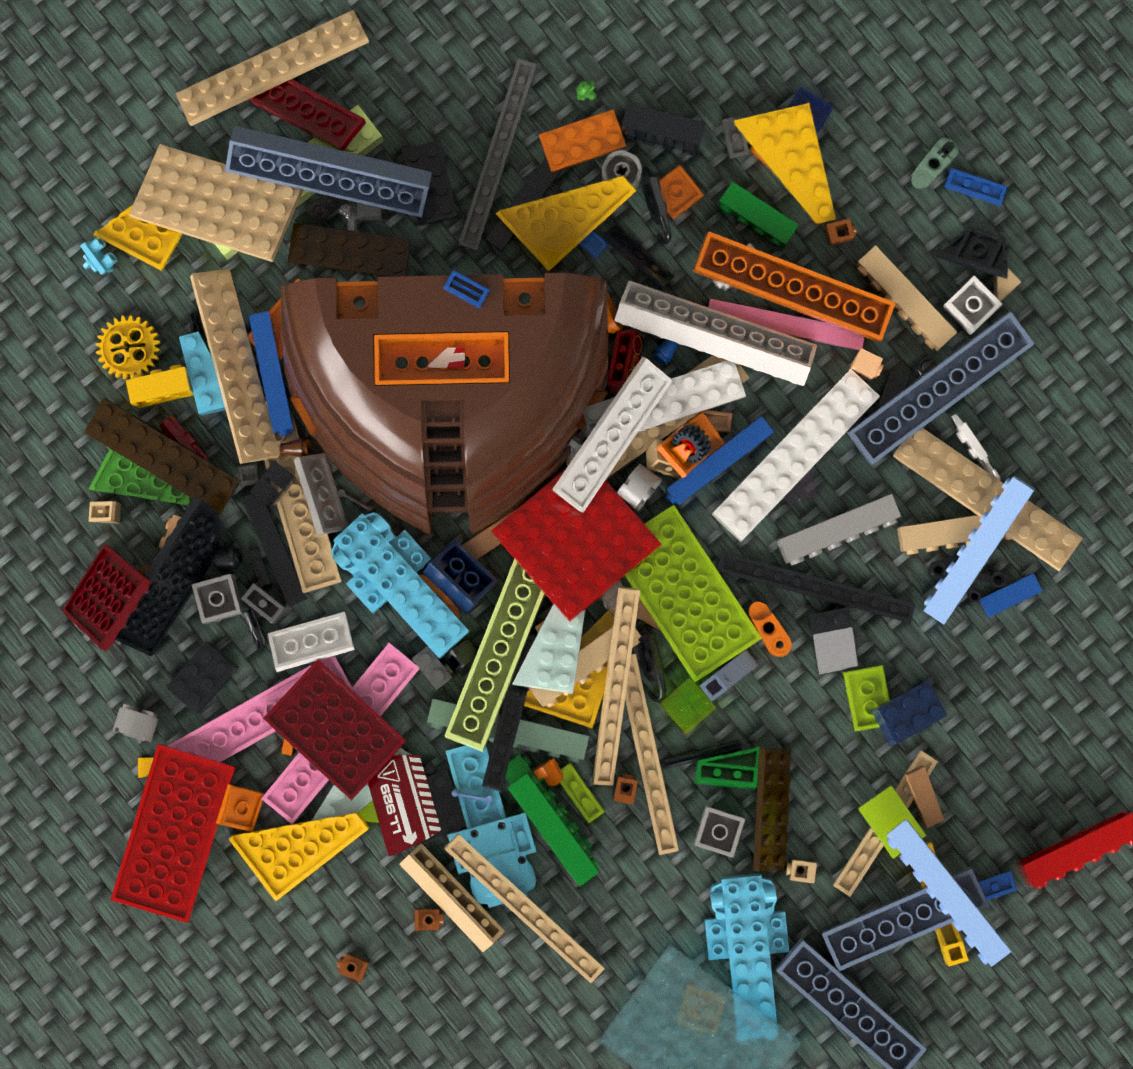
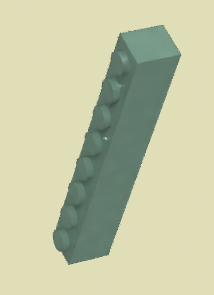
M432 699L427 722L431 723L432 728L440 730L443 729V726L448 727L457 704ZM500 714L497 715L490 733V742L494 741ZM520 719L513 747L521 748V745L529 747L528 751L540 753V750L548 751L549 756L559 758L561 754L568 756L567 760L579 763L580 759L584 760L589 736Z

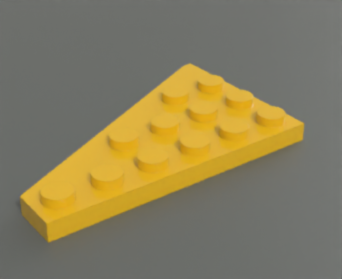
M809 103L733 121L734 126L743 134L747 142L752 145L756 153L766 162L775 176L780 179L784 187L793 195L815 224L836 220Z
M622 175L498 211L496 215L549 271L636 192V189Z
M132 206L93 234L95 237H101L103 241L161 271L164 270L183 235L182 233L132 218L129 215Z
M610 608L581 637L579 651L613 627L616 609ZM608 661L605 662L607 667L597 673L596 670L589 674L591 678L583 684L577 682L574 685L575 690H573V693H569L566 696L563 693L557 697L558 702L550 708L547 705L542 707L531 690L527 692L524 706L593 728L605 691Z
M355 812L231 836L229 840L273 899L277 901L370 829V827L361 815Z

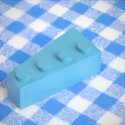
M199 332L180 336L179 339L198 413L204 416L226 410L210 349Z

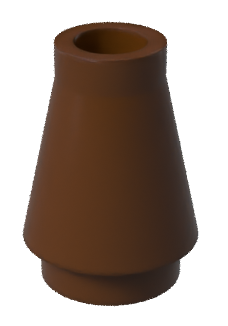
M296 439L287 443H281L280 452L281 455L298 457L310 455L311 444L309 439Z

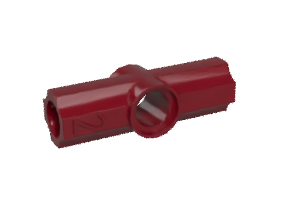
M173 415L162 422L160 428L167 436L210 461L207 455L200 449L194 437L188 431H185Z

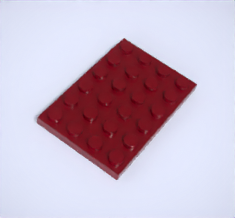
M104 544L61 611L99 648L107 651L114 644L119 631L125 627L130 614L136 610L142 595L146 594L149 590L151 581L114 549Z
M319 659L314 662L263 717L274 730L351 801L406 742L395 729Z

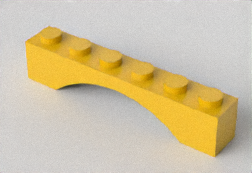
M929 841L925 842L935 854L932 843ZM923 880L920 882L922 888L927 886ZM952 923L935 930L946 965L950 967L969 961L959 931Z

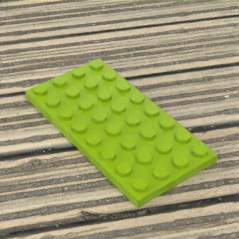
M673 505L645 523L646 527L661 542L662 546L625 577L632 588L640 590L639 599L695 683L761 640L762 637Z

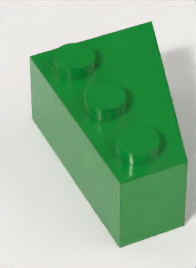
M760 747L698 760L695 784L755 790L758 779Z

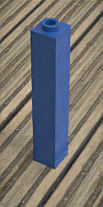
M269 311L249 315L272 429L279 436H287L291 434L290 431L295 430L272 317Z
M761 416L697 465L688 475L680 478L666 489L668 492L666 497L672 504L676 503L679 506L771 436L774 431Z

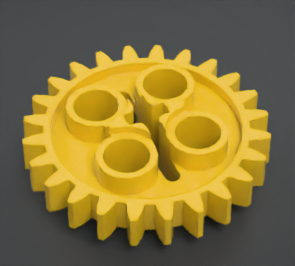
M132 315L129 316L128 320L121 316L120 322L114 318V325L107 322L108 330L101 329L104 336H97L102 341L101 343H96V346L101 348V350L96 351V354L102 355L98 361L100 363L105 362L102 366L104 369L110 367L109 374L112 375L116 371V378L119 379L123 374V379L127 380L129 375H143L142 371L144 370L150 373L148 367H155L152 361L159 360L155 353L161 352L160 349L156 348L161 342L155 340L159 335L152 333L155 329L153 326L147 328L149 324L147 321L141 324L140 317L134 321ZM135 332H140V339L137 341H133V334ZM121 335V342L113 344V338ZM143 343L146 344L145 347H132V348H129V352L126 351L125 349H121V348H127V347H128L127 344H130L131 346H138V345H141V344H143ZM115 348L120 349V350L111 352L112 349H115ZM139 351L144 352L142 360H136L135 358L136 353ZM123 354L125 357L124 362L117 364V356Z

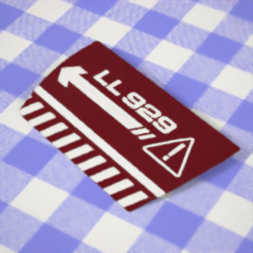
M394 755L368 783L389 857L427 840L441 830L420 756Z

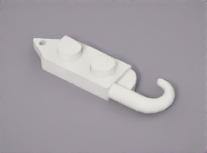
M956 414L953 415L952 419L958 431L956 435L962 443L965 442L969 449L967 451L973 460L976 459L986 472L1000 481L1001 478L998 472L990 465L987 453L966 422L963 423Z

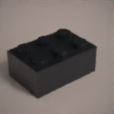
M205 642L166 688L195 714H200L239 668L210 642Z

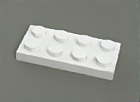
M345 612L268 633L277 672L314 662L317 659L321 660L354 650Z

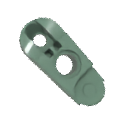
M946 137L938 140L912 173V185L917 189L927 188L955 159L959 152L957 144ZM946 148L949 153L944 154L942 149ZM929 161H935L938 164V168H931Z

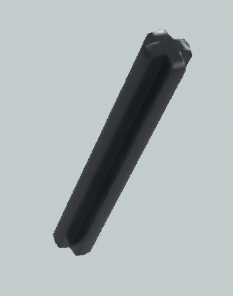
M736 740L666 757L663 759L665 768L668 769L706 758L741 751L742 747L740 741Z

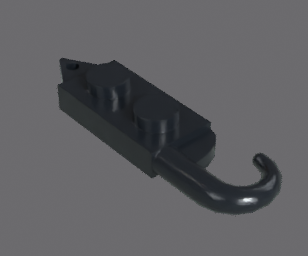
M646 166L642 168V182L640 183L651 219L657 225H661L665 238L660 233L657 234V237L662 244L667 245L672 237L667 219V205L663 200L661 186L657 181V177H654Z
M640 623L639 634L641 637L638 639L640 643L637 644L644 676L650 682H657L659 689L657 697L652 694L651 690L648 691V695L652 701L661 702L666 697L667 688L655 633L652 634L645 623Z

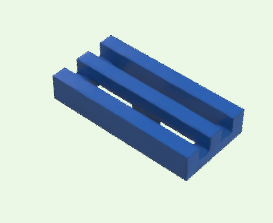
M455 270L452 271L443 287L446 291L479 309L490 292V289ZM454 277H457L465 281L466 283L474 286L475 288L483 291V294L481 295L473 291L472 289L462 285L461 283L453 280ZM450 284H453L456 287L464 290L465 292L475 296L479 299V301L477 302L474 299L455 290L454 288L450 287Z

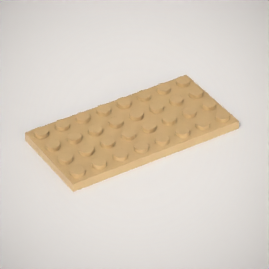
M159 144L129 215L141 221L273 262L303 190L225 172L226 164Z

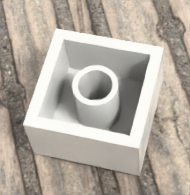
M973 276L943 308L971 335L1002 303Z

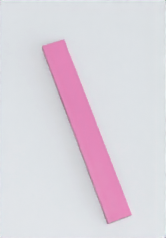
M710 299L708 308L796 338L854 350H860L863 347V336L826 322Z

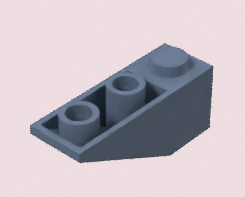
M745 650L698 686L710 702H712L756 668L758 664L749 652Z

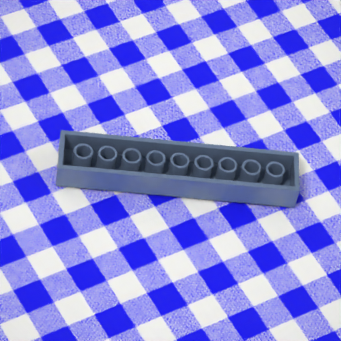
M234 126L225 172L422 217L432 174V172L239 126Z
M1008 312L846 433L868 463L873 465L1033 346L1034 342L1014 315Z

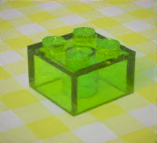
M690 677L659 703L684 734H688L716 709Z

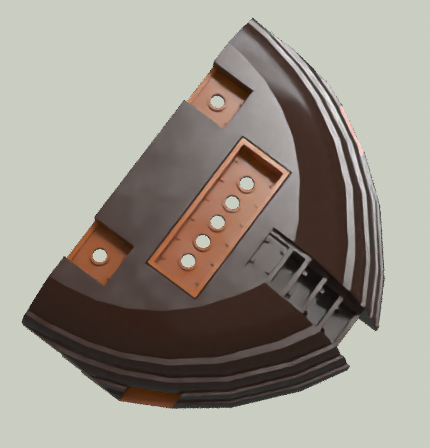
M545 273V278L507 279L503 278V274L464 275L490 289L480 309L443 289L450 275L378 277V281L338 282L336 278H313L281 286V334L285 375L288 380L290 399L312 438L340 473L391 515L432 535V513L469 512L471 534H475L515 510L560 470L571 454V446L568 444L574 436L579 438L581 436L580 432L587 425L583 415L586 407L605 400L608 394L607 282L604 279L571 273ZM454 277L453 280L461 283L462 285L472 289L473 291L481 295L483 294V291L475 288L474 286L466 283L465 281L457 277ZM450 284V287L454 288L455 290L463 293L464 295L474 299L477 302L479 301V299L475 296L465 292L464 290L456 287L453 284ZM522 294H528L531 297V301L526 305L519 302V297ZM359 297L364 298L366 301L362 308L354 306V301ZM448 347L465 348V357L470 360V364L463 369L431 368L428 366L421 369L417 366L418 359L426 358L429 365ZM483 356H487L491 360L490 365L487 367L479 365V359ZM400 358H405L408 361V365L404 369H399L396 366V362Z

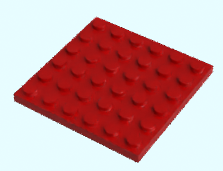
M563 471L491 530V532L563 616L571 622L662 546V544L606 480L583 513L578 511L552 490L564 473Z

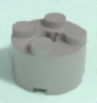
M624 150L609 154L602 166V180L621 176V174H618V170L621 169L625 172L623 176L636 189L640 183L642 173L639 159L634 154Z
M639 464L626 482L623 483L617 494L624 502L639 512L662 480L646 467Z
M123 704V707L119 708L112 731L151 742L159 719L156 718L157 715L153 712L142 710V713H140L135 707Z

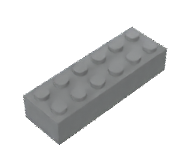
M890 494L777 541V545L785 564L791 563V566L804 561V557L807 555L812 558L823 553L822 549L828 548V551L841 546V541L852 542L860 538L859 534L863 532L866 536L878 531V526L883 525L884 528L898 522L897 518L901 517L893 495Z

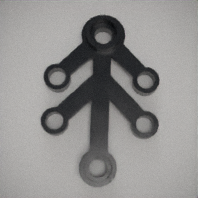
M961 548L956 549L954 554L944 562H932L928 567L929 576L933 580H940L941 578L945 580L949 574L946 570L952 561L955 563L959 559L957 552ZM936 567H939L941 569L940 574H936L934 572V569ZM994 572L991 575L979 573L975 578V581L990 583L995 588L1003 587L1007 580L1002 572ZM995 576L1000 578L999 584L994 582ZM971 585L967 590L968 600L976 603L981 599V594L975 591ZM972 593H976L978 595L977 600H972Z

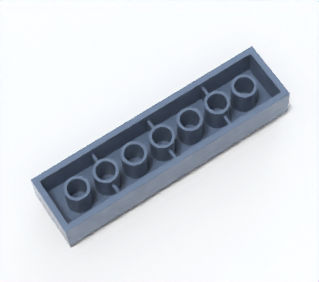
M972 867L952 875L979 910L989 907ZM925 886L824 930L822 935L838 971H841L948 925L954 919L949 913L945 915L938 906L941 903L936 897L931 898L925 890L928 886Z
M802 937L775 967L782 977L887 1069H910L927 1050L919 1040L843 973L838 971L835 966Z

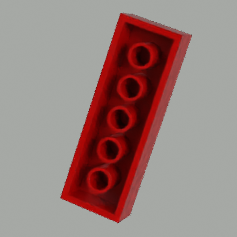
M1122 811L1016 862L1026 885L1041 889L1048 885L1047 881L1054 878L1055 880L1062 879L1067 876L1066 872L1072 869L1074 872L1084 868V864L1092 861V863L1097 862L1103 858L1102 855L1110 852V854L1118 852L1121 850L1120 846L1126 843L1132 845L1133 813Z

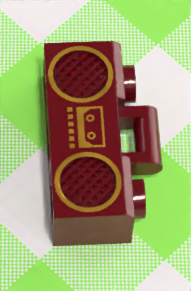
M617 330L607 386L616 395L640 361L644 339L636 330Z

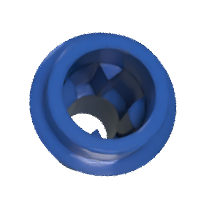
M665 339L654 350L653 358L657 362L666 365L667 362L671 361L678 343Z

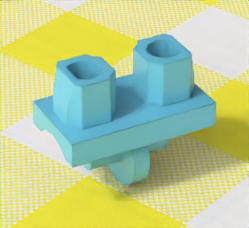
M101 237L84 242L80 247L86 253L83 256L86 260V263L83 265L85 270L92 268L94 272L99 271L103 275L114 270L113 265L117 262V258L111 252L104 256L101 250L106 246V243Z

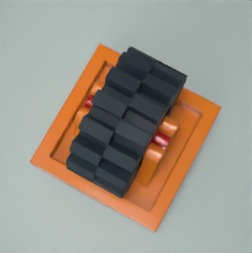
M695 424L680 426L657 447V450L682 478L701 463L711 450L710 445L712 443L708 441L710 437L708 435L705 436L704 433L706 431L704 429L700 431V427H695Z

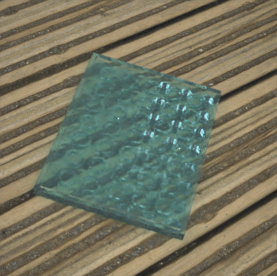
M670 944L598 1040L600 1044L634 1069H782L801 1044V1040Z

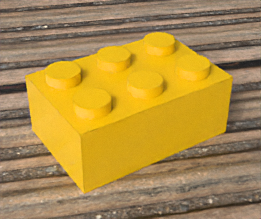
M174 365L169 367L170 370L162 372V369L150 371V375L135 374L130 376L131 379L126 380L130 403L137 408L194 396L187 368L181 365Z

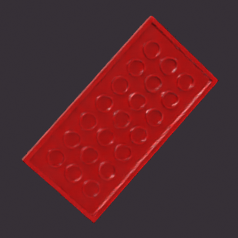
M161 744L157 745L112 892L111 901L189 923L219 825L216 823L227 786L228 784L231 785L236 769L235 766Z

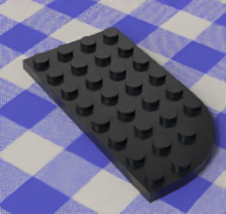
M196 496L188 504L187 510L177 521L172 533L166 538L160 552L155 555L149 569L143 574L151 581L149 590L146 594L142 595L136 610L130 614L125 627L117 634L116 641L151 657L153 656L193 593L192 584L201 581L212 563L211 557L219 545L221 534L219 515L212 506Z

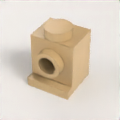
M791 859V863H787L786 875H789V880L814 883L817 863ZM798 867H803L804 871L802 874L797 873Z

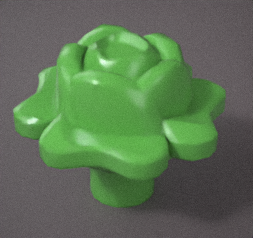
M589 80L587 82L582 81L576 88L577 99L582 101L586 98L590 100L595 99L596 94L593 92L595 82Z

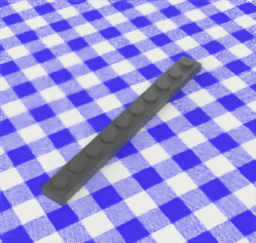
M519 58L517 60L458 245L478 252L537 68L535 63Z

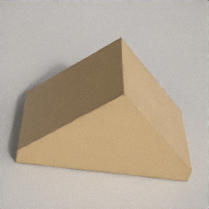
M1009 269L1007 279L994 275V296L999 301H1002L1021 281Z
M114 501L90 502L88 522L120 524L121 504Z

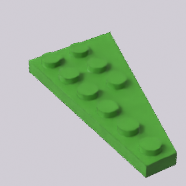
M109 449L89 487V490L183 505H188L193 500L112 449Z

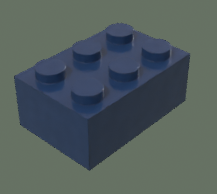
M456 540L435 557L423 572L465 614L476 606L498 582Z
M929 680L913 686L871 710L890 746L902 742L948 716Z

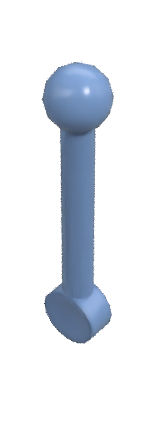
M457 789L451 792L453 797L463 796L483 800L488 804L493 802V797L490 795L484 797L459 792Z

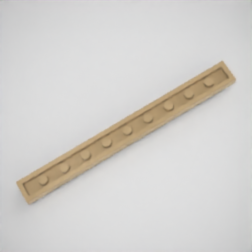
M618 588L592 783L596 785L613 786L640 596V590L636 588Z
M631 654L625 701L658 853L662 855L679 851L637 657L636 654Z
M459 833L444 847L452 857L590 983L605 969Z

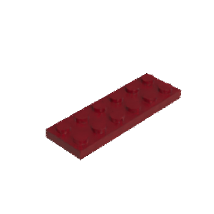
M292 79L250 98L251 102L256 106L340 151L346 149L366 124L365 119Z

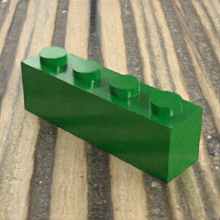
M733 181L718 204L722 212L727 215L732 214L736 216V220L744 226L748 224L754 228L753 231L761 237L766 236L770 239L769 242L778 248L780 246L785 248L799 226Z

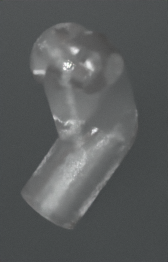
M345 204L339 208V213L348 220L347 231L356 232L358 225L357 212L351 205Z

